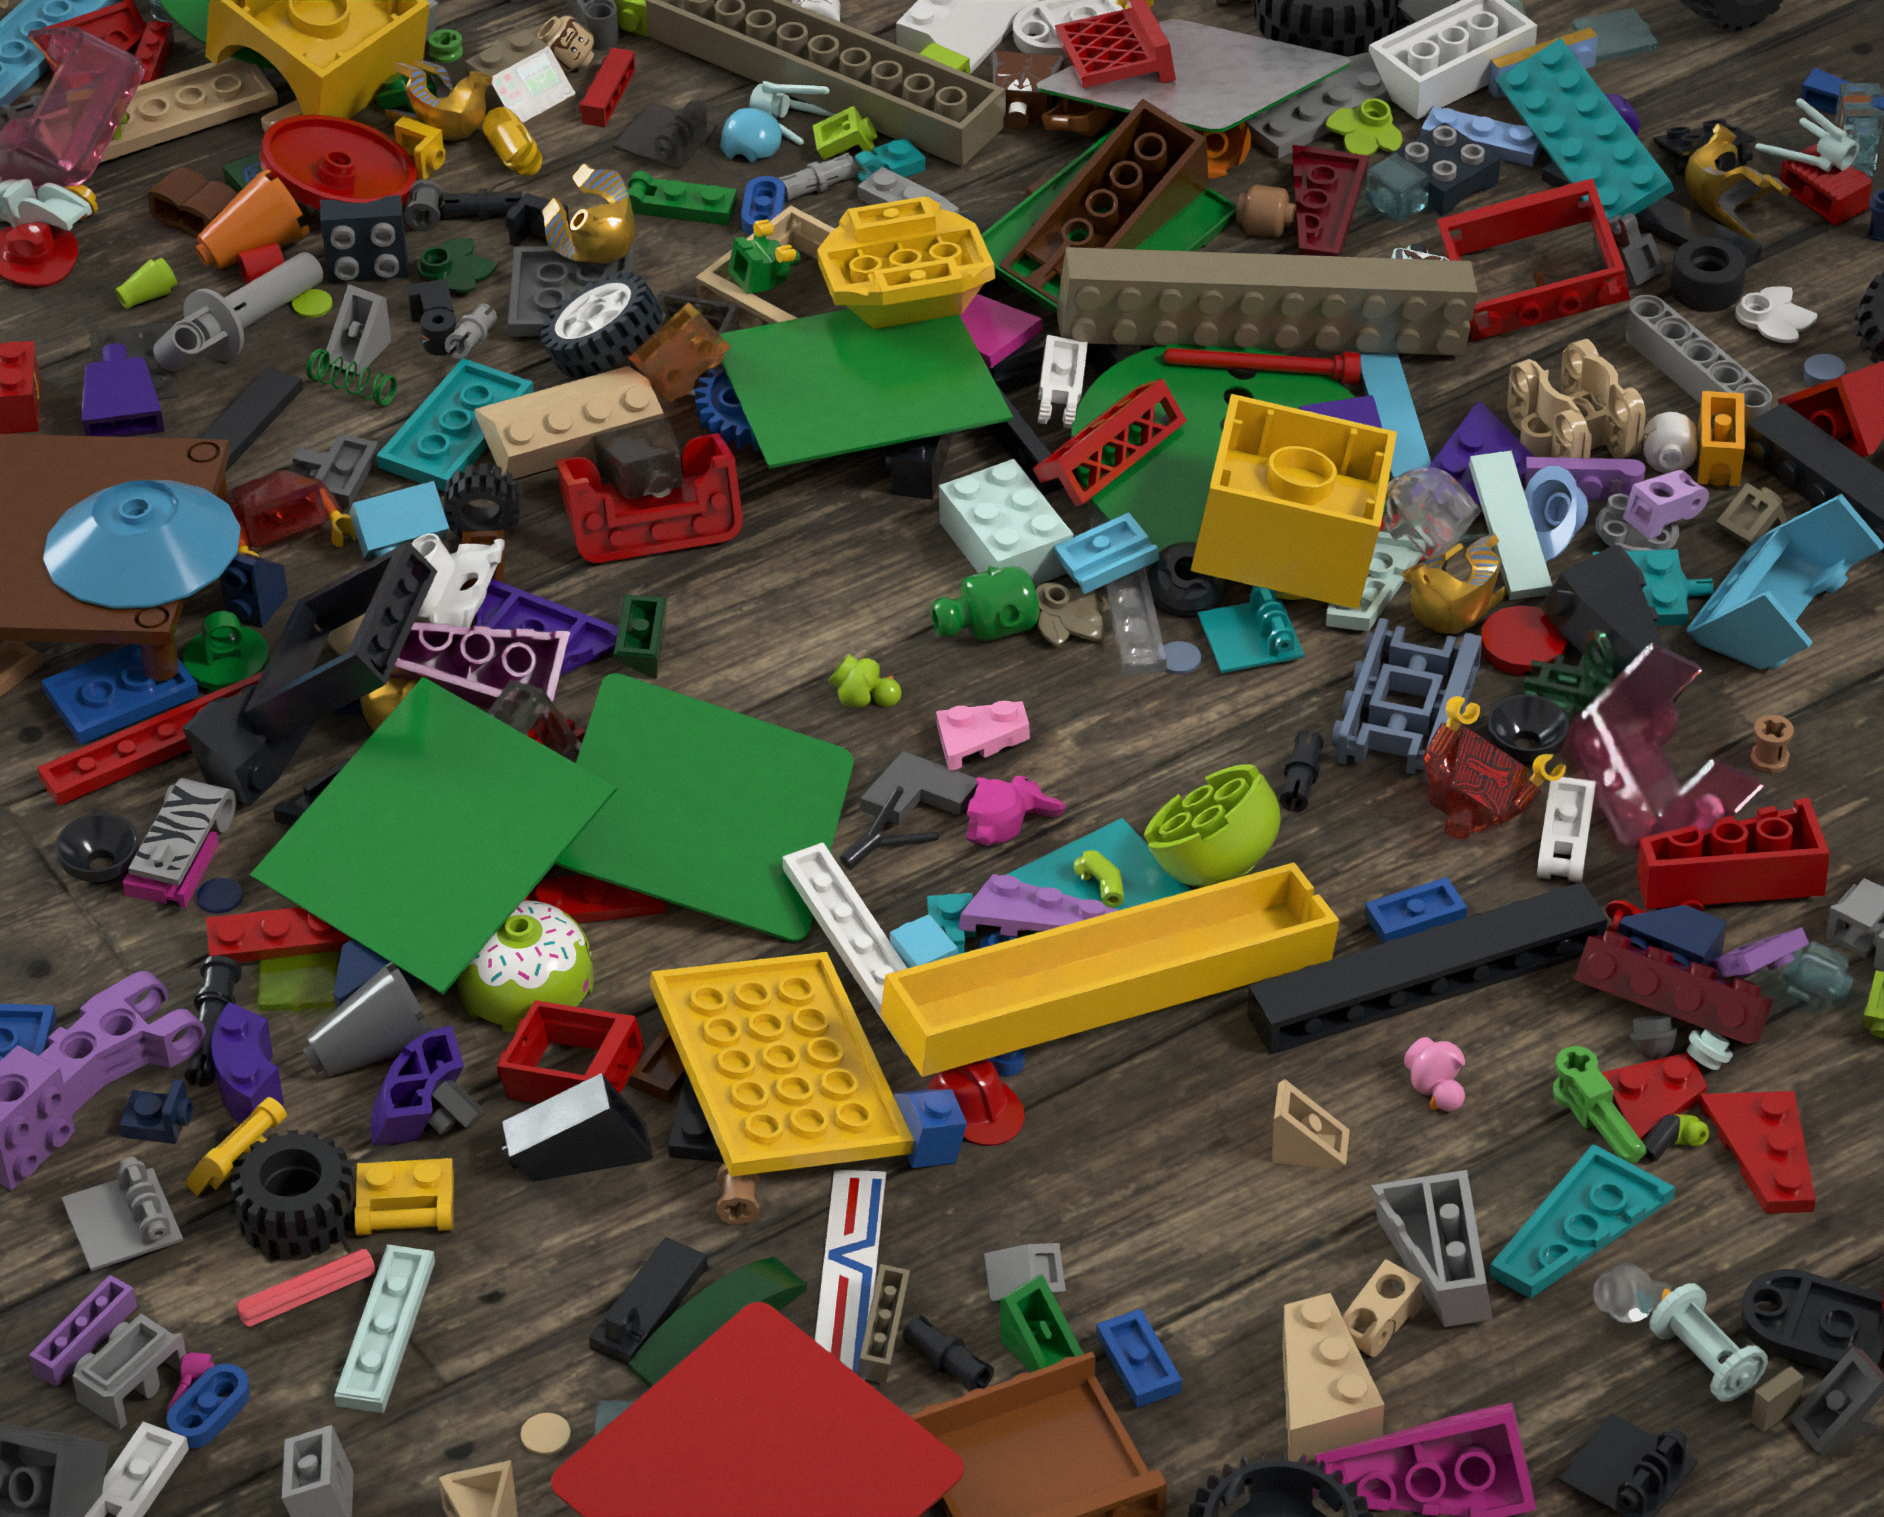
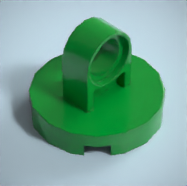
M217 611L207 616L202 622L201 633L192 638L183 651V665L196 683L203 688H208L210 694L263 672L270 659L269 648L263 636L251 628L241 626L238 617L228 611Z

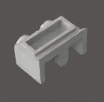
M143 1314L138 1315L130 1324L128 1322L118 1324L109 1337V1343L96 1354L87 1353L78 1361L72 1375L77 1401L121 1430L127 1424L122 1401L127 1394L135 1388L147 1398L153 1397L160 1387L157 1367L162 1362H166L181 1372L182 1359L186 1355L183 1334H172Z

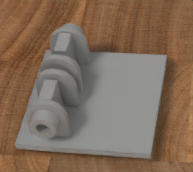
M127 1157L120 1162V1169L117 1173L118 1179L61 1197L91 1271L183 1241L182 1234L154 1169H146L145 1164L138 1161L135 1157Z

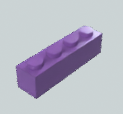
M109 1275L29 1354L33 1374L58 1387L75 1370L78 1361L85 1354L92 1353L112 1333L114 1328L137 1308L133 1287Z

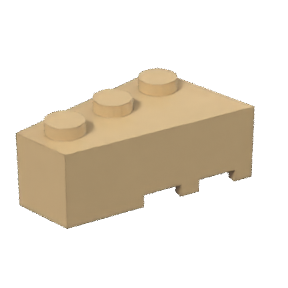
M1331 1293L1285 1304L1282 1347L1288 1461L1298 1462L1303 1454H1305L1307 1462L1316 1460L1315 1454L1382 1436L1385 1404Z

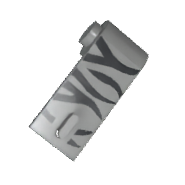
M184 778L179 779L175 785H170L165 794L162 809L129 866L130 874L180 886L209 831L213 830L223 833L229 828L236 808L235 792L231 789Z

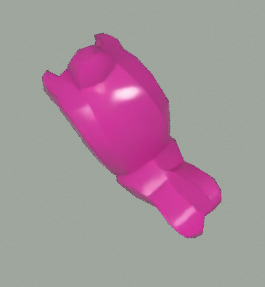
M1015 776L1010 783L998 779L989 780L977 777L976 792L974 798L970 800L967 810V816L970 819L966 839L972 843L986 846L1002 845L1019 835L1024 816L1035 813L1057 817L1064 813L1066 805L1056 798L1042 794L1038 784L1024 776Z

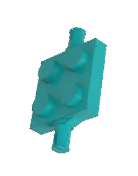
M1678 549L1625 551L1643 573L1647 584L1642 588L1648 605L1656 608L1659 620L1655 622L1656 626L1687 625L1689 614L1687 597H1711L1713 595L1712 578L1687 580L1681 570ZM1593 552V553H1592V556H1594V555H1596V554H1598V553H1600V552Z

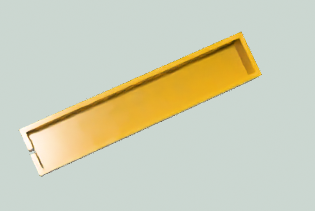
M1295 862L886 974L881 1017L921 1077L1259 982L1267 978L1294 972L1309 965L1332 960L1339 919L1319 894L1313 896L1314 887Z

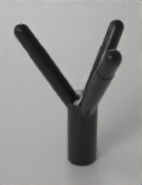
M897 786L881 813L875 818L870 830L839 857L841 863L847 869L852 870L877 847L921 843L939 839L937 832L881 837L879 835L903 794V787Z

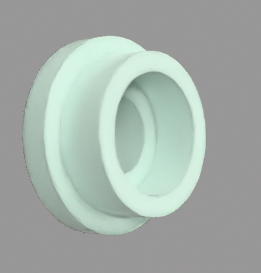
M1705 1029L1703 1032L1693 1030L1689 1036L1691 1043L1687 1048V1052L1692 1058L1708 1068L1718 1070L1722 1063H1728L1733 1056L1728 1048L1729 1040L1719 1033Z

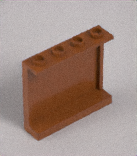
M1093 1351L1077 1357L1064 1358L1054 1365L1031 1373L1018 1374L1011 1380L985 1389L972 1390L965 1396L939 1405L926 1406L920 1411L909 1415L960 1456L963 1461V1477L939 1499L947 1517H1160L1166 1515L1167 1483L1159 1469L1151 1472L1148 1471L1095 1376V1355Z

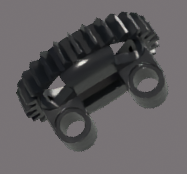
M1284 1450L1280 1454L1279 1460L1269 1461L1265 1453L1262 1452L1259 1462L1254 1464L1245 1456H1242L1240 1459V1469L1238 1470L1229 1464H1225L1222 1470V1478L1216 1475H1209L1207 1488H1198L1195 1503L1190 1504L1188 1510V1517H1219V1502L1222 1500L1223 1505L1227 1507L1236 1498L1245 1494L1244 1486L1248 1485L1250 1501L1236 1510L1230 1517H1327L1315 1508L1312 1503L1316 1489L1320 1490L1318 1497L1325 1501L1336 1513L1339 1512L1341 1507L1344 1509L1343 1517H1373V1514L1368 1512L1366 1497L1357 1496L1356 1483L1349 1482L1343 1484L1341 1470L1328 1475L1325 1473L1326 1464L1324 1460H1321L1315 1467L1307 1465L1305 1454L1300 1457L1298 1462L1288 1461Z

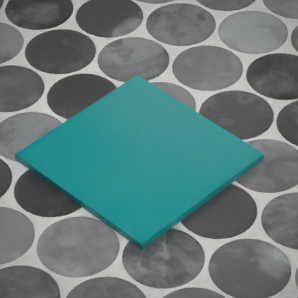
M1123 818L1006 874L1026 884L1040 888L1051 887L1058 889L1068 896L1102 902L1099 881L1094 876L1089 880H1082L1081 875H1077L1073 867L1075 859L1083 856L1084 851L1093 850L1099 851L1121 872L1124 902L1114 909L1122 910L1191 891L1186 884L1173 879L1161 868L1149 850L1148 844ZM1029 930L1032 934H1035V933H1038V932H1042V931Z

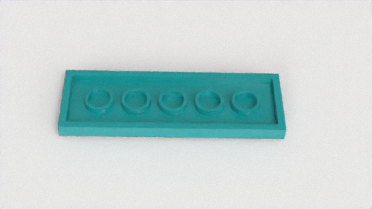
M1561 38L1495 78L1500 91L1527 127L1533 132L1535 138L1568 182L1573 184L1593 178L1607 220L1618 214L1621 217L1631 212L1635 215L1674 191L1670 179ZM1588 195L1580 197L1583 202L1588 201Z

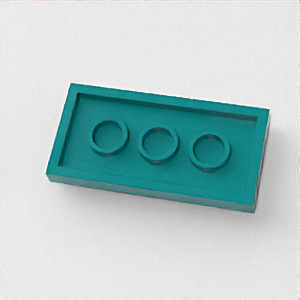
M462 358L376 455L378 468L422 484L434 481L437 489L445 491L448 479H453L454 473L457 470L465 474V467L473 465L489 447L474 414L475 409L534 393L533 382Z

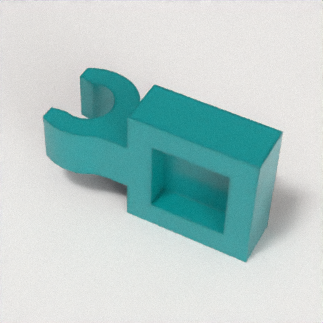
M906 137L873 148L872 152L863 151L855 156V161L864 168L857 171L856 178L861 183L881 167L904 178L925 171L926 158Z
M972 893L927 896L928 914L958 947V954L965 953V938L976 937V928L975 932L959 930L960 914L972 901Z

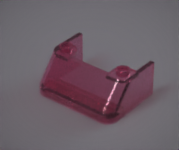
M78 27L30 30L27 37L57 70L33 116L15 118L4 125L0 136V176H2L3 181L9 179H16L17 181L25 178L30 179L33 189L40 188L48 182L61 187L76 186L85 182L96 170L144 76L145 69L134 55Z
M1652 642L1576 718L1569 733L1570 745L1587 779L1596 781L1595 795L1618 841L1636 850H1639L1640 838L1692 825L1700 830L1712 828L1716 824V819L1733 816L1763 787L1760 779L1714 758L1683 787L1680 785L1661 747L1671 739L1678 728L1679 713L1673 699L1702 669L1699 664Z

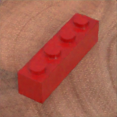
M148 21L126 78L128 89L161 79L174 44L172 22Z
M611 48L609 54L603 58L600 70L596 71L592 85L588 86L585 98L581 99L579 103L582 124L606 127L636 71L634 51Z

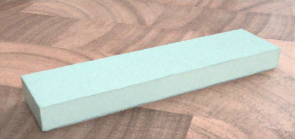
M1512 451L1470 456L1469 467L1489 534H1496L1499 540L1493 547L1495 554L1500 558V571L1507 588L1509 600L1548 595L1553 586Z
M387 1244L334 1395L337 1407L384 1414L435 1264L434 1251Z

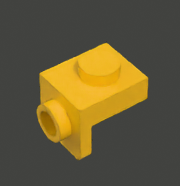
M402 116L394 124L396 142L415 161L417 178L426 180L445 161L446 151L443 147L442 130Z

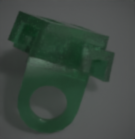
M1594 629L1587 633L1584 654L1579 667L1563 664L1564 655L1559 654L1554 664L1532 660V677H1526L1524 681L1525 694L1542 696L1565 708L1564 712L1567 715L1569 727L1571 726L1576 709L1597 713L1607 684L1612 683L1614 655L1609 640L1599 629ZM1596 640L1603 650L1604 660L1598 654ZM1559 682H1562V683H1567V684H1571V685H1575V686H1574V687H1569V686H1565V685H1560V684H1558V683H1559Z

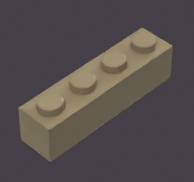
M880 1264L856 1372L863 1379L886 1384L910 1270Z

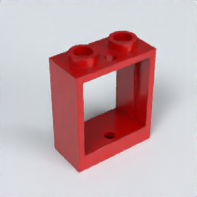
M534 1000L527 1015L520 1019L516 1028V1034L507 1050H504L498 1058L497 1074L502 1080L507 1098L539 1104L600 1073L621 1094L645 1049L636 1016ZM550 1042L598 1050L585 1075L537 1067Z

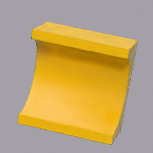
M209 0L206 58L215 65H218L244 46L249 47L268 59L284 76L297 97L303 115H328L350 119L376 100L375 96L386 87L384 82L390 76L398 73L394 71L395 63L413 65L414 61L423 60L430 3L426 0Z
M1231 394L1190 571L1359 610L1381 526L1397 432Z

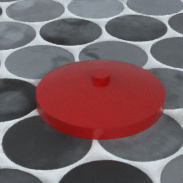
M299 115L283 119L266 131L259 153L262 170L269 169L271 171L268 177L270 181L278 177L294 199L320 210L321 200L335 199L346 203H366L395 195H401L403 206L409 201L411 185L416 182L417 178L413 159L399 143L370 126L335 116Z

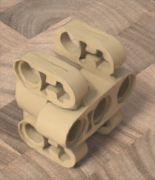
M1582 339L1571 343L1563 351L1560 376L1561 393L1552 388L1549 383V370L1544 371L1536 361L1527 359L1511 366L1507 398L1508 413L1514 426L1521 431L1520 442L1534 457L1590 458L1591 449L1607 445L1609 452L1615 459H1625L1641 452L1646 416L1642 397L1633 387L1622 389L1618 384V374L1615 368L1608 361L1599 357L1596 347L1590 340Z

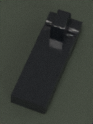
M665 1237L607 1312L603 1321L589 1336L590 1349L629 1366V1362L639 1349L673 1314L707 1269V1254Z

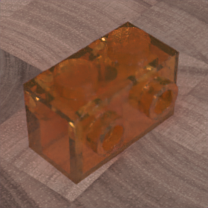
M688 302L635 351L629 359L671 403L676 398H681L688 394L693 388L695 380L706 370H711L718 366L724 359L725 352L731 347L702 314Z

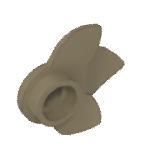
M1052 582L1041 584L1036 588L1040 610L1037 626L1042 636L1056 647L1061 646L1067 640L1069 634L1095 642L1103 641L1105 624L1101 615L1107 613L1110 609L1107 599L1095 591L1083 594L1081 587L1068 589L1061 584Z

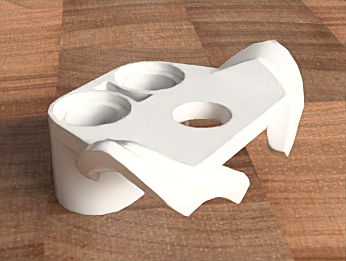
M425 534L416 538L411 544L438 571L417 615L416 621L450 624L454 627H470L474 615L485 599L487 588L495 569L501 562L505 541L503 539L494 540L495 543L491 546L460 544L457 552L450 554L435 534ZM478 578L471 588L460 591L465 582Z

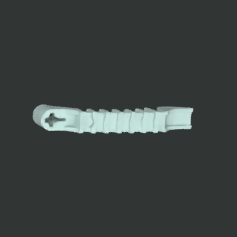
M0 176V222H9L13 228L30 222H45L69 231L73 228V223L82 216H88L92 213L89 203L59 185L49 182L43 184L38 189L39 200H37L30 179L25 178L19 181L9 179L3 181L2 176Z

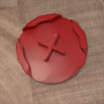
M1530 606L1503 608L1490 615L1482 625V653L1490 664L1506 673L1524 676V671H1535V675L1543 674L1558 666L1565 656L1567 639L1558 631L1542 609Z

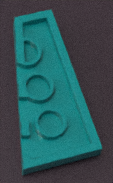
M1592 1144L1490 1264L1489 1277L1531 1299L1674 1199L1675 1187Z

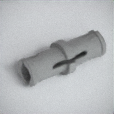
M845 153L826 162H812L807 164L806 169L780 177L778 179L785 185V202L817 191V193L824 192L828 186L856 177L857 167L853 157L849 156V153Z
M478 304L469 315L463 316L456 323L455 331L445 341V348L448 353L454 347L457 348L452 357L464 358L473 347L479 346L486 339L487 331L497 321L494 309L488 315L485 314L490 307L489 305Z

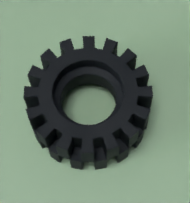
M480 464V468L477 471H474L473 465L466 466L465 474L457 470L454 473L453 479H448L445 488L444 514L448 521L449 529L451 531L457 529V536L461 538L464 531L505 530V534L506 531L512 533L515 530V524H518L520 520L521 491H519L517 480L512 481L513 475L508 471L501 476V468L495 465L492 471H487V464ZM486 499L495 502L496 505L481 508L472 506L468 502Z

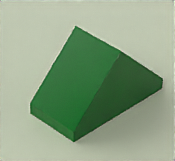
M1043 1274L1035 1276L1000 1299V1343L1030 1372L1054 1365L1067 1357L1083 1355Z

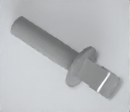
M301 252L226 297H222L210 289H198L192 292L184 303V319L176 322L155 343V359L163 368L170 371H178L205 354L212 359L222 362L236 358L244 347V328L321 283L323 271L320 263L312 254Z

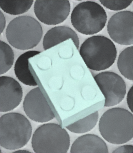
M1014 459L939 485L940 524L978 573L986 572L989 566L996 568L1017 566L1028 572L1034 586L1068 574L1057 561L1054 546L1073 538L1074 534Z

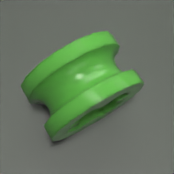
M442 29L429 35V56L432 60L439 63H450L462 56V36L457 31Z

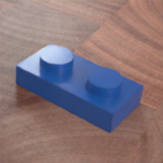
M1445 877L1365 903L1364 916L1382 944L1392 939H1400L1426 931L1434 926H1442L1467 917V906L1449 879Z
M1142 1309L1096 1324V1337L1136 1408L1182 1392V1379Z

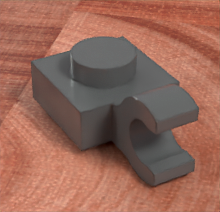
M1632 212L1623 217L1618 214L1608 219L1613 237L1621 245L1618 251L1626 271L1628 287L1638 286L1666 270L1651 233L1640 234L1637 219Z

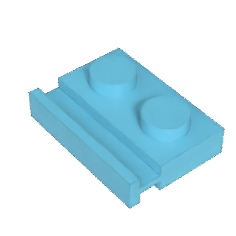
M1129 512L1054 546L1057 561L1075 583L1078 582L1083 594L1160 560L1158 547L1150 543L1149 536Z

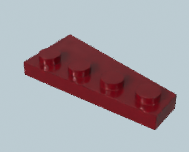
M1292 145L1298 255L1341 257L1368 171V155Z

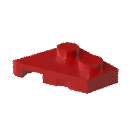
M1688 1052L1602 1072L1614 1089L1612 1103L1641 1141L1646 1138L1660 1118L1667 1114H1681L1686 1110H1691L1699 1104L1700 1094L1707 1093V1084L1694 1059Z

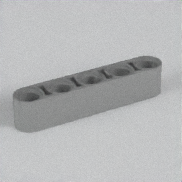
M1640 295L1631 300L1626 338L1629 344L1700 404L1702 391L1744 393V436L1746 438L1748 424L1770 411L1772 402L1771 391L1662 299L1652 295Z

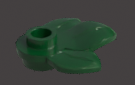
M460 238L449 240L442 246H431L424 249L417 261V271L422 278L429 281L447 279L450 292L469 293L476 290V282L488 279L496 271L497 262L472 254L474 251L473 238Z

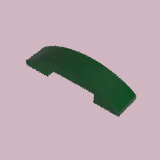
M775 1257L761 1259L742 1266L700 1291L670 1316L629 1362V1370L651 1388L745 1306L755 1302H763L780 1311L807 1291V1284Z

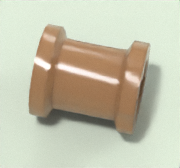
M1766 715L1755 722L1754 736L1757 741L1756 745L1752 748L1750 762L1758 771L1775 774L1787 768L1790 759L1787 745L1791 742L1794 735V727L1788 719L1779 715Z
M722 1165L717 1173V1181L722 1188L721 1198L716 1205L717 1214L722 1221L728 1224L741 1225L753 1222L759 1214V1204L755 1199V1188L759 1185L760 1173L731 1177L726 1165Z

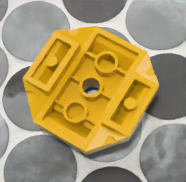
M927 196L847 209L839 220V226L826 237L817 250L818 264L834 304L845 305L873 329L961 315L984 283L995 279L994 263L976 223L958 213L941 209L940 203Z

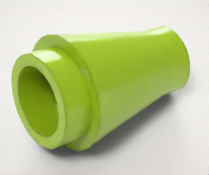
M159 258L156 261L149 259L126 282L117 287L115 293L124 308L128 310L135 305L171 294V289L177 286L178 283L173 271L163 258Z

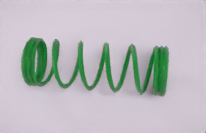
M320 348L316 349L307 361L306 374L309 379L319 380L322 384L332 382L335 389L346 388L349 394L359 393L362 399L365 400L373 398L376 404L383 407L388 405L395 396L397 380L392 375L387 374L384 376L383 372L378 373L373 381L372 396L365 397L361 391L370 379V367L367 366L362 370L358 381V391L352 392L347 386L351 383L357 371L355 361L351 362L347 367L344 386L341 387L336 386L334 380L342 370V356L337 357L333 362L330 381H323L321 379L330 365V354L328 351ZM322 352L317 364V374L313 376V363L317 355ZM341 359L340 368L333 377L334 367L337 361ZM354 364L355 368L353 375L347 382V375L349 369ZM368 369L367 379L364 385L361 387L360 384L364 372ZM382 375V378L377 385L376 392L374 393L376 381L378 377ZM390 379L391 384L388 394L381 401L380 397L383 386Z

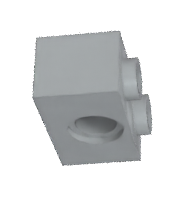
M333 1425L285 1439L282 1500L290 1517H352L354 1471Z

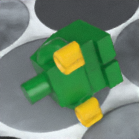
M768 219L754 222L753 230L755 234L753 240L748 241L745 237L734 238L728 273L738 282V285L746 294L768 291L788 280L791 267L800 264V254L797 250L791 249V245L782 246L777 240L766 239V236H770L774 232V225L772 223L769 224L771 221Z

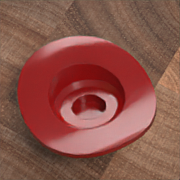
M30 222L15 228L10 226L1 230L0 278L28 287H48L59 283L69 275L77 262L79 250L76 237L70 231L45 222Z

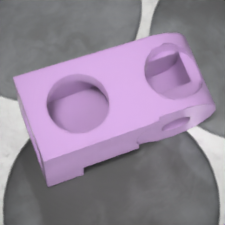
M1676 470L1633 484L1623 519L1646 538L1651 539L1661 535L1664 525L1682 518L1687 520L1697 516L1706 506L1709 492L1705 487L1698 485L1685 471Z

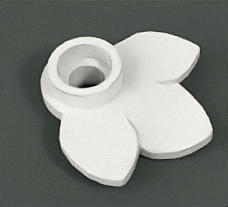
M1768 287L1762 289L1760 293L1746 294L1737 304L1735 316L1741 324L1750 329H1758L1764 337L1781 343L1798 341L1799 332L1807 330L1817 320V313L1791 303L1793 293L1791 287Z

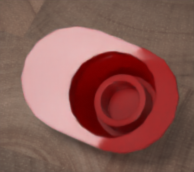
M988 1059L938 1072L929 1083L927 1089H950L953 1091L967 1122L963 1138L968 1142L981 1146H997L1011 1141L1021 1131L1025 1121L1024 1106L1017 1095L1000 1079L996 1068Z

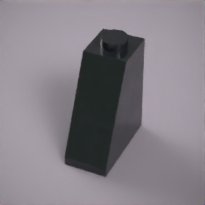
M602 1073L502 1122L506 1142L502 1143L505 1158L512 1168L516 1169L519 1167L532 1182L637 1164L654 1158L646 1123Z

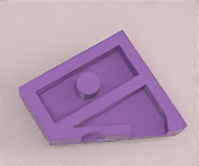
M1800 927L1737 947L1711 960L1710 964L1712 968L1718 970L1717 978L1736 976L1743 979L1762 971L1766 965L1769 970H1773L1793 962L1795 959L1792 952L1808 945L1809 942L1803 928Z

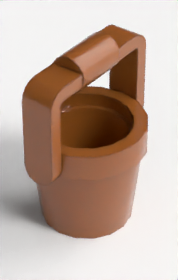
M1064 98L1063 103L1042 114V120L1045 130L1077 131L1081 135L1092 136L1102 131L1122 111Z

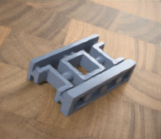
M1379 618L1375 632H1367L1363 646L1365 661H1357L1352 680V686L1355 689L1354 691H1346L1342 707V716H1345L1344 720H1336L1331 745L1338 747L1337 763L1346 765L1349 755L1355 756L1356 763L1363 764L1368 749L1406 756V773L1415 774L1417 769L1424 770L1423 783L1441 786L1459 729L1455 731L1442 756L1434 753L1432 749L1449 719L1445 711L1447 701L1455 696L1464 697L1465 701L1461 706L1460 714L1462 715L1465 712L1480 667L1482 636L1465 633L1461 644H1456V637L1447 636L1444 648L1440 650L1404 643L1405 627L1396 626L1395 631H1389L1388 619ZM1387 649L1389 650V664H1383L1380 675L1377 677ZM1453 662L1455 664L1445 691L1442 690L1443 675L1448 676ZM1389 690L1427 698L1423 709L1385 702ZM1366 708H1369L1368 723L1362 724L1357 737L1356 735ZM1434 721L1435 724L1427 748L1422 750L1423 734H1429L1432 722Z

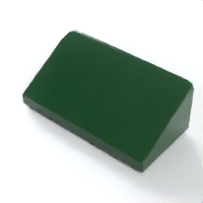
M624 594L614 650L615 660L655 679L658 676L665 633L667 598Z

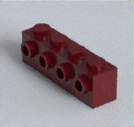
M1605 930L1603 936H1588L1574 977L1575 981L1746 1044L1759 1042L1774 998L1760 993L1762 988L1760 985L1740 978H1735L1733 983L1716 977L1718 970L1696 962H1691L1690 967L1673 962L1675 955L1668 951L1648 946L1647 951L1630 946L1631 938L1612 931Z

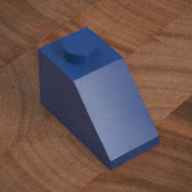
M921 1089L893 1092V1096L914 1139L912 1153L906 1155L911 1167L917 1168L956 1163L967 1122L953 1091L950 1089Z

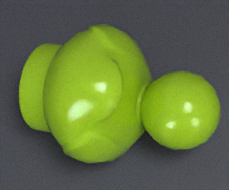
M849 653L828 681L838 688L839 699L846 707H865L871 700L870 692L874 702L882 707L894 706L901 698L900 685L893 679V676L880 678V665L875 660L870 658L858 660Z

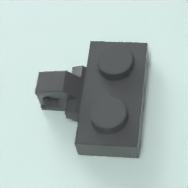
M339 433L329 452L320 453L298 448L292 458L293 476L311 482L310 499L317 500L314 494L319 490H323L333 505L350 508L377 459L376 455L379 453L378 442Z

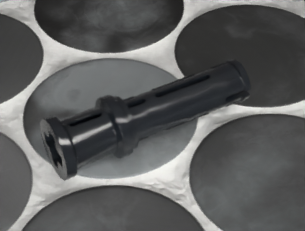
M226 956L208 957L203 960L200 967V975L203 978L201 989L194 996V1006L198 1011L197 1019L206 1028V1038L200 1049L189 1057L187 1069L184 1073L186 1081L194 1086L199 1070L202 1071L199 1087H206L214 1082L215 1067L211 1048L213 1029L229 1002L236 1005L233 989L234 985L241 979L242 968L239 963Z

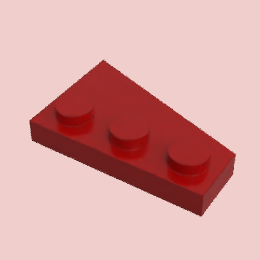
M125 0L39 29L34 35V39L66 92L91 85L141 41L147 25L133 1Z

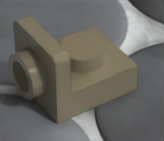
M1746 483L1716 522L1720 530L1750 547L1767 532L1773 523L1780 526L1787 521V518L1782 508L1783 501L1777 494L1768 488L1763 487L1761 490H1758Z

